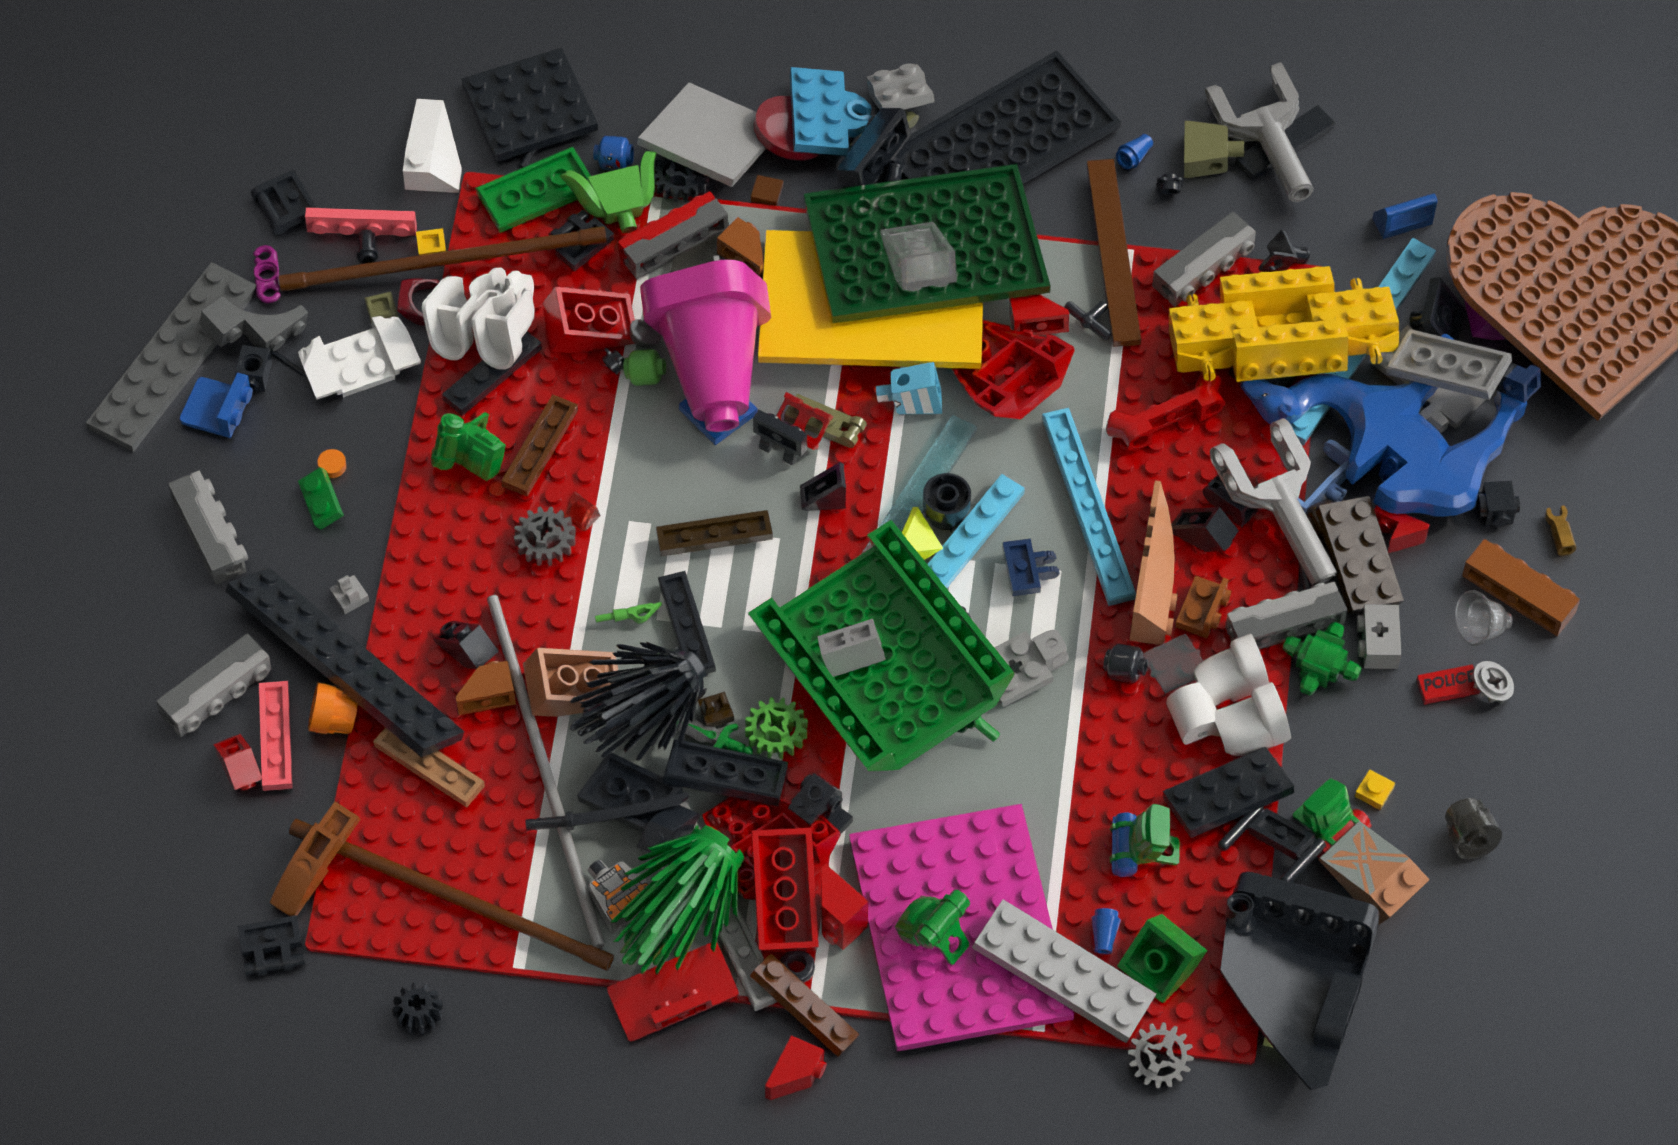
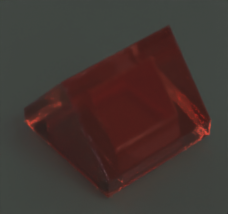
M576 492L573 493L564 512V517H570L572 523L583 531H586L601 516L595 505Z

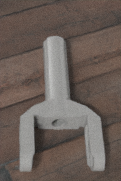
M1279 62L1270 66L1273 80L1272 86L1280 102L1242 114L1240 118H1236L1221 87L1213 85L1205 88L1208 104L1218 124L1228 127V137L1239 141H1260L1289 200L1300 202L1307 199L1314 188L1285 133V129L1293 123L1299 112V95L1283 64Z
M1282 418L1272 422L1270 425L1271 441L1288 472L1260 483L1255 488H1253L1233 449L1223 443L1210 449V459L1232 501L1249 508H1263L1272 511L1311 585L1325 583L1337 574V571L1298 501L1301 486L1307 478L1311 461L1290 423Z

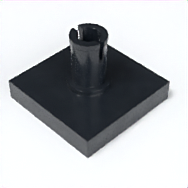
M1441 277L1431 278L1423 311H1413L1410 313V325L1413 329L1423 327L1428 334L1436 336L1448 334L1458 341L1465 308Z

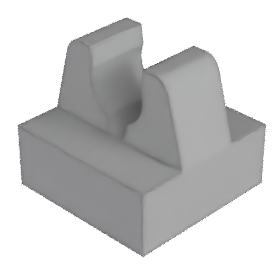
M346 575L337 580L336 585L329 588L331 596L344 615L369 602L368 594L354 575L351 577Z

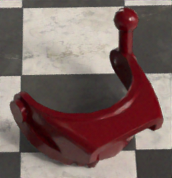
M419 278L402 280L397 311L414 324L426 326L423 313L418 311L412 301V294L423 289H434L440 283L439 280Z

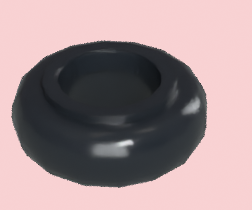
M789 951L784 953L779 960L787 968L790 963L795 961L803 963L805 965L803 971L792 972L803 983L810 980L814 975V959L806 951Z

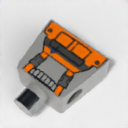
M597 860L587 870L594 878L588 885L589 894L609 931L614 934L631 922L635 916L628 922L625 921V918H621L618 922L611 923L612 919L649 882L643 879L629 889L622 891L621 887L638 877L639 874L633 873L629 876L623 874L631 870L624 862H618L609 869L602 860Z

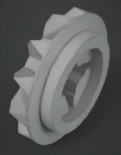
M1483 661L1473 669L1474 672L1470 677L1475 682L1473 688L1480 690L1481 697L1487 696L1490 703L1497 701L1501 704L1513 695V680L1509 673L1499 664ZM1487 681H1489V682H1491V683L1494 682V684H1495V683H1498V684H1497L1496 686H1494L1493 684H1489Z

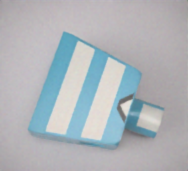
M934 362L895 369L891 371V384L876 386L877 401H894L898 414H942V390Z

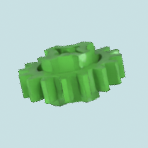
M770 697L769 704L765 705L764 702L759 701L758 710L755 708L750 709V717L745 719V737L749 738L750 747L757 745V754L767 751L768 758H771L773 753H777L778 757L783 759V752L787 751L790 755H794V746L797 748L803 747L802 739H807L806 728H808V721L804 719L803 709L795 711L796 703L794 701L786 705L785 698L782 697L779 703H775L773 697ZM763 720V723L759 725L760 729L757 730L759 722ZM793 727H796L795 732L790 736L789 733L793 731Z

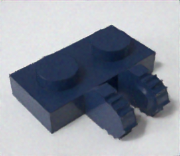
M1031 538L1003 542L1002 549L1012 597L1041 593L1040 580L1055 579L1059 576L1060 572L1057 566H1036V564L1040 566L1054 562L1057 559L1054 551L1033 552Z

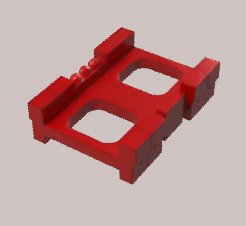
M786 392L784 395L785 399L776 416L781 420V415L787 405L797 408L799 414L795 423L791 426L799 427L804 433L811 417L822 421L823 427L816 438L807 434V447L817 450L834 416L817 407L814 408L803 403L802 399Z

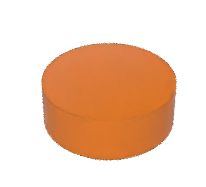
M335 449L326 450L318 457V468L322 467L325 469L329 478H337L346 470L345 456L342 452Z

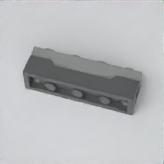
M1234 211L1157 268L1154 271L1152 287L1169 300L1174 307L1182 301L1186 302L1188 295L1191 294L1192 297L1196 290L1202 286H1208L1221 271L1229 270L1238 258L1251 253L1255 246L1256 231L1248 226Z
M199 470L191 475L168 483L171 498L214 584L217 585L236 577V575L246 573L245 561L248 560L244 546L242 544L237 545L234 540L237 538L236 531L231 522L226 524L223 518L226 516L224 507L220 500L215 502L212 496L215 494L209 478L204 480Z
M1335 582L1328 584L1319 583L1308 590L1301 592L1292 591L1278 599H1265L1257 605L1247 608L1238 607L1227 613L1225 628L1228 635H1230L1231 642L1234 639L1251 633L1258 649H1263L1283 643L1287 637L1299 638L1316 633L1318 629L1321 631L1326 630L1332 622L1343 625L1347 608Z
M248 633L159 698L156 701L159 715L173 730L175 729V732L180 737L188 732L195 731L202 721L210 715L219 713L226 703L233 698L242 696L249 686L256 681L263 680L269 674V671L272 670L269 655L262 650Z

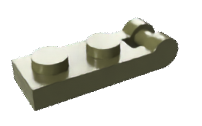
M796 394V397L804 401L803 403L814 408L817 407L834 416L823 437L849 448L855 446L858 441L857 435L862 433L867 425L864 419L858 416H849L805 396ZM790 405L784 414V420L794 424L799 410ZM811 417L805 429L819 435L823 423ZM845 427L848 429V431L843 432L841 431V429Z

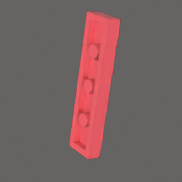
M306 208L305 213L307 232L317 234L341 233L351 235L368 229L372 230L375 236L396 235L405 237L416 236L417 232L415 211Z
M288 681L259 683L263 791L292 789Z

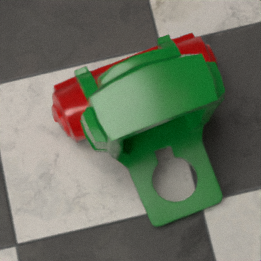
M1331 778L1320 786L1293 813V819L1310 829L1316 839L1321 838L1326 843V847L1317 855L1318 858L1328 851L1357 822H1362L1368 828L1372 827L1370 819L1363 811L1351 809L1346 786Z

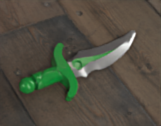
M683 717L682 722H681V724H680V726H679V728H678V731H681V728H682V725H683V721H684V717ZM693 719L691 722L689 720L685 734L699 742H710L714 744L713 747L751 755L754 752L752 747L729 738L733 731L739 729L737 724H730L720 732L715 727H708L700 721Z

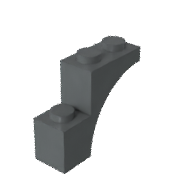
M222 296L201 311L199 324L220 347L228 342H235L243 333L255 347L276 351L283 346L288 337L291 335L297 336L306 328L308 312L300 305L291 311L276 315L254 314L234 306Z

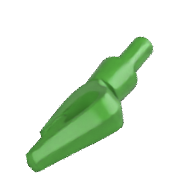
M662 602L642 604L627 609H613L612 613L596 615L595 621L596 623L608 620L618 622L632 619L637 624H643L662 606Z

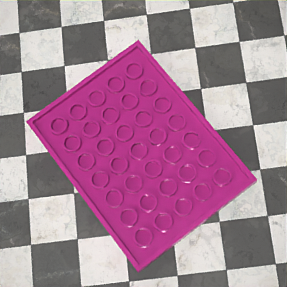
M1022 804L849 834V842L861 895L869 901L868 926L896 1051L1074 1019L1072 1009L972 948L1003 899L1053 930ZM953 890H959L970 901L965 914L959 918L960 927L970 946L954 965L946 961L939 948L928 949L921 945L913 946L902 941L896 931L895 925L905 909L920 896L943 899L946 894L949 895ZM950 936L948 939L950 942L949 951L953 953L958 948L959 940L957 937Z

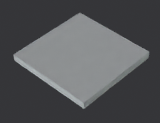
M688 83L638 137L637 145L645 149L657 152V154L731 187L766 149L754 132L753 121L756 115L755 111L692 83Z

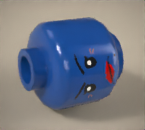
M604 136L600 140L599 145L595 144L594 161H598L600 168L606 171L626 168L629 165L632 166L634 145L630 144L626 137Z

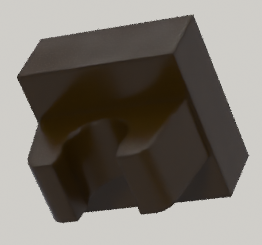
M725 691L697 701L699 711L706 726L717 727L734 721V714Z

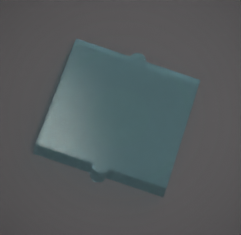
M1186 634L1143 653L1144 658L1148 659L1151 677L1156 678L1165 693L1195 680L1193 671L1203 662L1200 650L1195 649Z

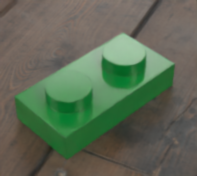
M320 467L298 481L315 527L321 530L344 516L325 469Z

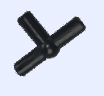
M1071 301L1065 304L1064 308L1068 309L1069 314L1080 321L1084 328H1089L1105 341L1111 337V331L1096 321L1108 309V305L1104 301H1100L1088 313Z

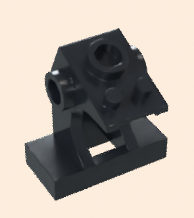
M816 773L809 774L800 784V792L791 800L792 803L788 807L790 811L794 812L810 826L825 812L824 817L840 831V834L853 822V816L842 809V791Z

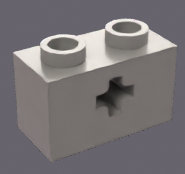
M1364 604L1362 615L1357 616V632H1362V640L1358 641V657H1363V667L1398 669L1401 659L1399 605Z

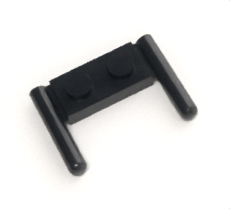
M1263 807L1245 814L1218 842L1219 849L1227 851L1248 830L1250 835L1296 860L1280 878V880L1293 882L1326 847V843L1321 838H1314V834L1267 808L1264 810Z

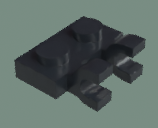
M758 410L754 415L753 432L760 436L759 449L769 453L772 449V443H775L784 448L783 461L793 466L796 461V455L802 457L807 450V434L797 426H790L782 422L772 413L767 414Z

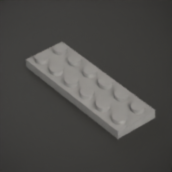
M1004 899L972 947L1125 1043L1129 1040L1156 996L1155 992Z

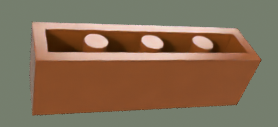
M1484 539L1465 562L1462 574L1464 578L1557 637L1576 614L1580 598L1571 590L1562 588L1554 583L1547 575L1538 573L1530 568L1522 559L1511 556L1498 544Z

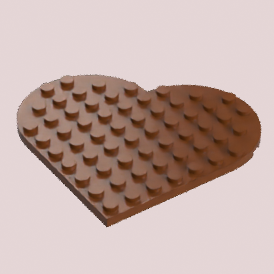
M1510 192L1506 196L1496 197L1493 194L1475 201L1460 214L1453 225L1447 240L1446 260L1450 276L1460 295L1480 316L1597 421L1678 350V222L1660 212H1657L1655 215L1643 211L1642 206L1620 204L1619 207L1615 208L1599 207L1577 218L1570 211L1550 200L1545 203L1533 199L1532 194Z

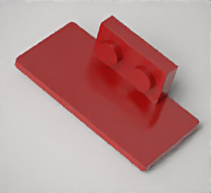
M711 943L687 952L678 971L675 965L679 957L666 961L657 975L655 972L657 966L646 970L643 974H636L607 987V992L629 1042L638 1040L739 996L738 988L718 943H716L714 952L710 948Z

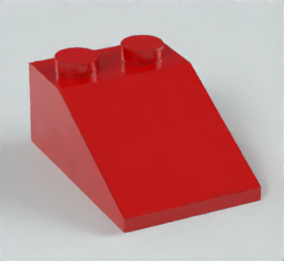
M555 287L542 303L551 351L582 353L604 349L605 347L613 348L635 344L630 337V324L635 320L630 294Z

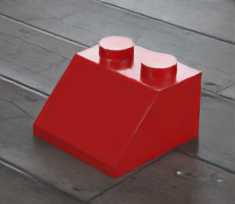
M824 864L821 867L822 935L831 945L836 944L844 950L868 928L869 901L827 864Z

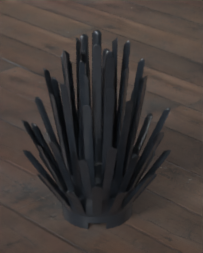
M646 641V643L640 642L644 648L617 644L616 647L626 651H617L612 654L615 657H622L621 659L591 660L589 663L592 665L644 664V666L599 673L597 680L586 682L587 687L590 688L607 683L611 684L571 699V703L580 701L579 703L582 704L580 708L584 709L583 716L573 721L570 725V730L575 731L579 729L577 731L578 735L583 736L606 724V726L597 730L594 735L583 742L584 744H589L598 739L600 742H604L597 747L596 752H600L623 736L601 755V757H607L629 739L623 750L626 753L663 720L637 755L636 761H640L649 748L656 743L672 719L658 743V749H661L663 746L664 751L666 750L672 737L676 735L685 715L678 738L679 744H681L689 720L693 721L697 701L704 696L707 688L704 689L703 678L707 676L706 671L699 658L693 652L686 653L679 650L680 647H674L669 650Z

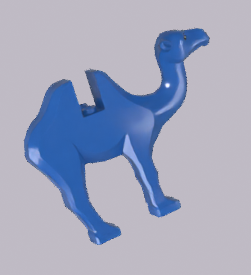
M1443 334L1442 336H1440L1454 340L1448 334ZM1318 374L1306 377L1290 388L1273 385L1265 379L1241 381L1240 384L1242 390L1250 398L1259 414L1270 425L1272 422L1282 418L1291 424L1301 418L1310 408L1317 405H1328L1336 409L1346 421L1351 433L1350 452L1345 470V475L1350 483L1353 485L1382 461L1378 476L1382 479L1383 483L1378 487L1373 503L1389 513H1422L1434 517L1459 515L1475 507L1487 464L1501 454L1504 441L1513 422L1518 421L1524 416L1527 401L1523 403L1497 391V395L1494 397L1496 414L1486 429L1470 439L1449 446L1440 432L1419 414L1423 404L1434 395L1439 387L1414 381L1397 386L1366 385L1333 374Z

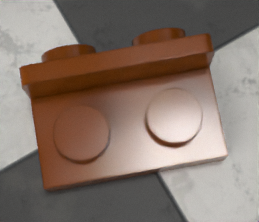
M1195 576L1176 620L1175 627L1208 639L1211 629L1217 630L1222 614L1218 612L1221 606L1226 607L1230 599L1231 591L1227 589L1229 579L1223 578L1221 584Z

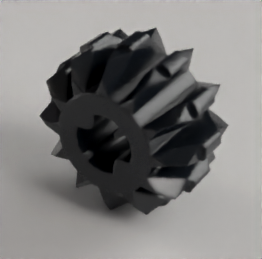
M413 982L411 985L412 990L408 991L402 987L400 990L401 996H394L393 1003L396 1007L392 1009L393 1017L397 1018L396 1022L399 1028L406 1026L409 1034L414 1029H418V1032L423 1035L424 1027L434 1030V1021H441L442 1012L440 1011L444 1008L443 1001L438 999L439 993L436 989L429 991V986L426 983L421 989H418L417 985ZM421 1007V1010L415 1011V1008Z

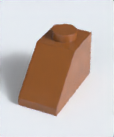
M737 217L718 236L717 254L726 260H736L745 263L763 279L764 263L760 233L752 223L745 222Z
M491 661L476 669L456 696L458 715L516 704L508 661Z

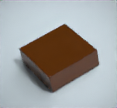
M757 175L751 194V202L778 206L784 187V180Z

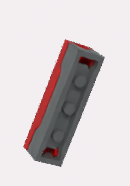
M710 191L702 196H696L684 206L672 209L662 218L648 222L640 230L626 234L618 241L619 257L623 263L625 262V265L634 277L638 279L722 233L728 227V213Z

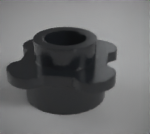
M1164 174L1162 177L1157 178L1158 183H1156V187L1159 188V193L1176 195L1181 192L1184 179L1176 174Z
M605 347L604 351L607 354L601 358L604 364L616 375L621 370L624 371V357L617 350L611 353Z

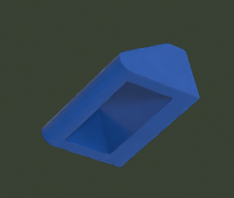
M1433 193L1373 212L1372 219L1383 239L1432 225L1438 203L1437 197Z

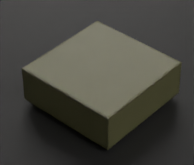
M391 292L364 298L371 324L372 317H398Z

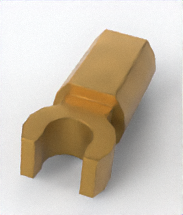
M1564 505L1560 507V516H1554L1550 508H1547L1545 513V520L1551 525L1550 529L1557 553L1560 556L1572 554L1576 550L1569 522L1566 521L1568 511Z

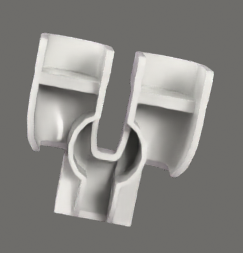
M493 268L489 274L481 275L471 282L469 286L471 297L469 300L464 295L463 278L448 276L442 279L422 303L424 321L431 347L443 358L458 360L465 355L473 344L474 332L477 350L484 362L496 369L510 368L522 352L521 338L527 332L534 319V282L532 276L522 274L519 271H512L507 276L504 269Z
M1251 633L1234 639L1231 642L1230 649L1219 652L1201 662L1193 671L1197 683L1183 686L1167 698V706L1185 745L1210 735L1221 736L1226 753L1234 756H1245L1263 747L1268 749L1291 739L1284 707L1272 682L1269 683L1262 656ZM1251 695L1250 698L1218 710L1215 707L1228 699L1234 702Z

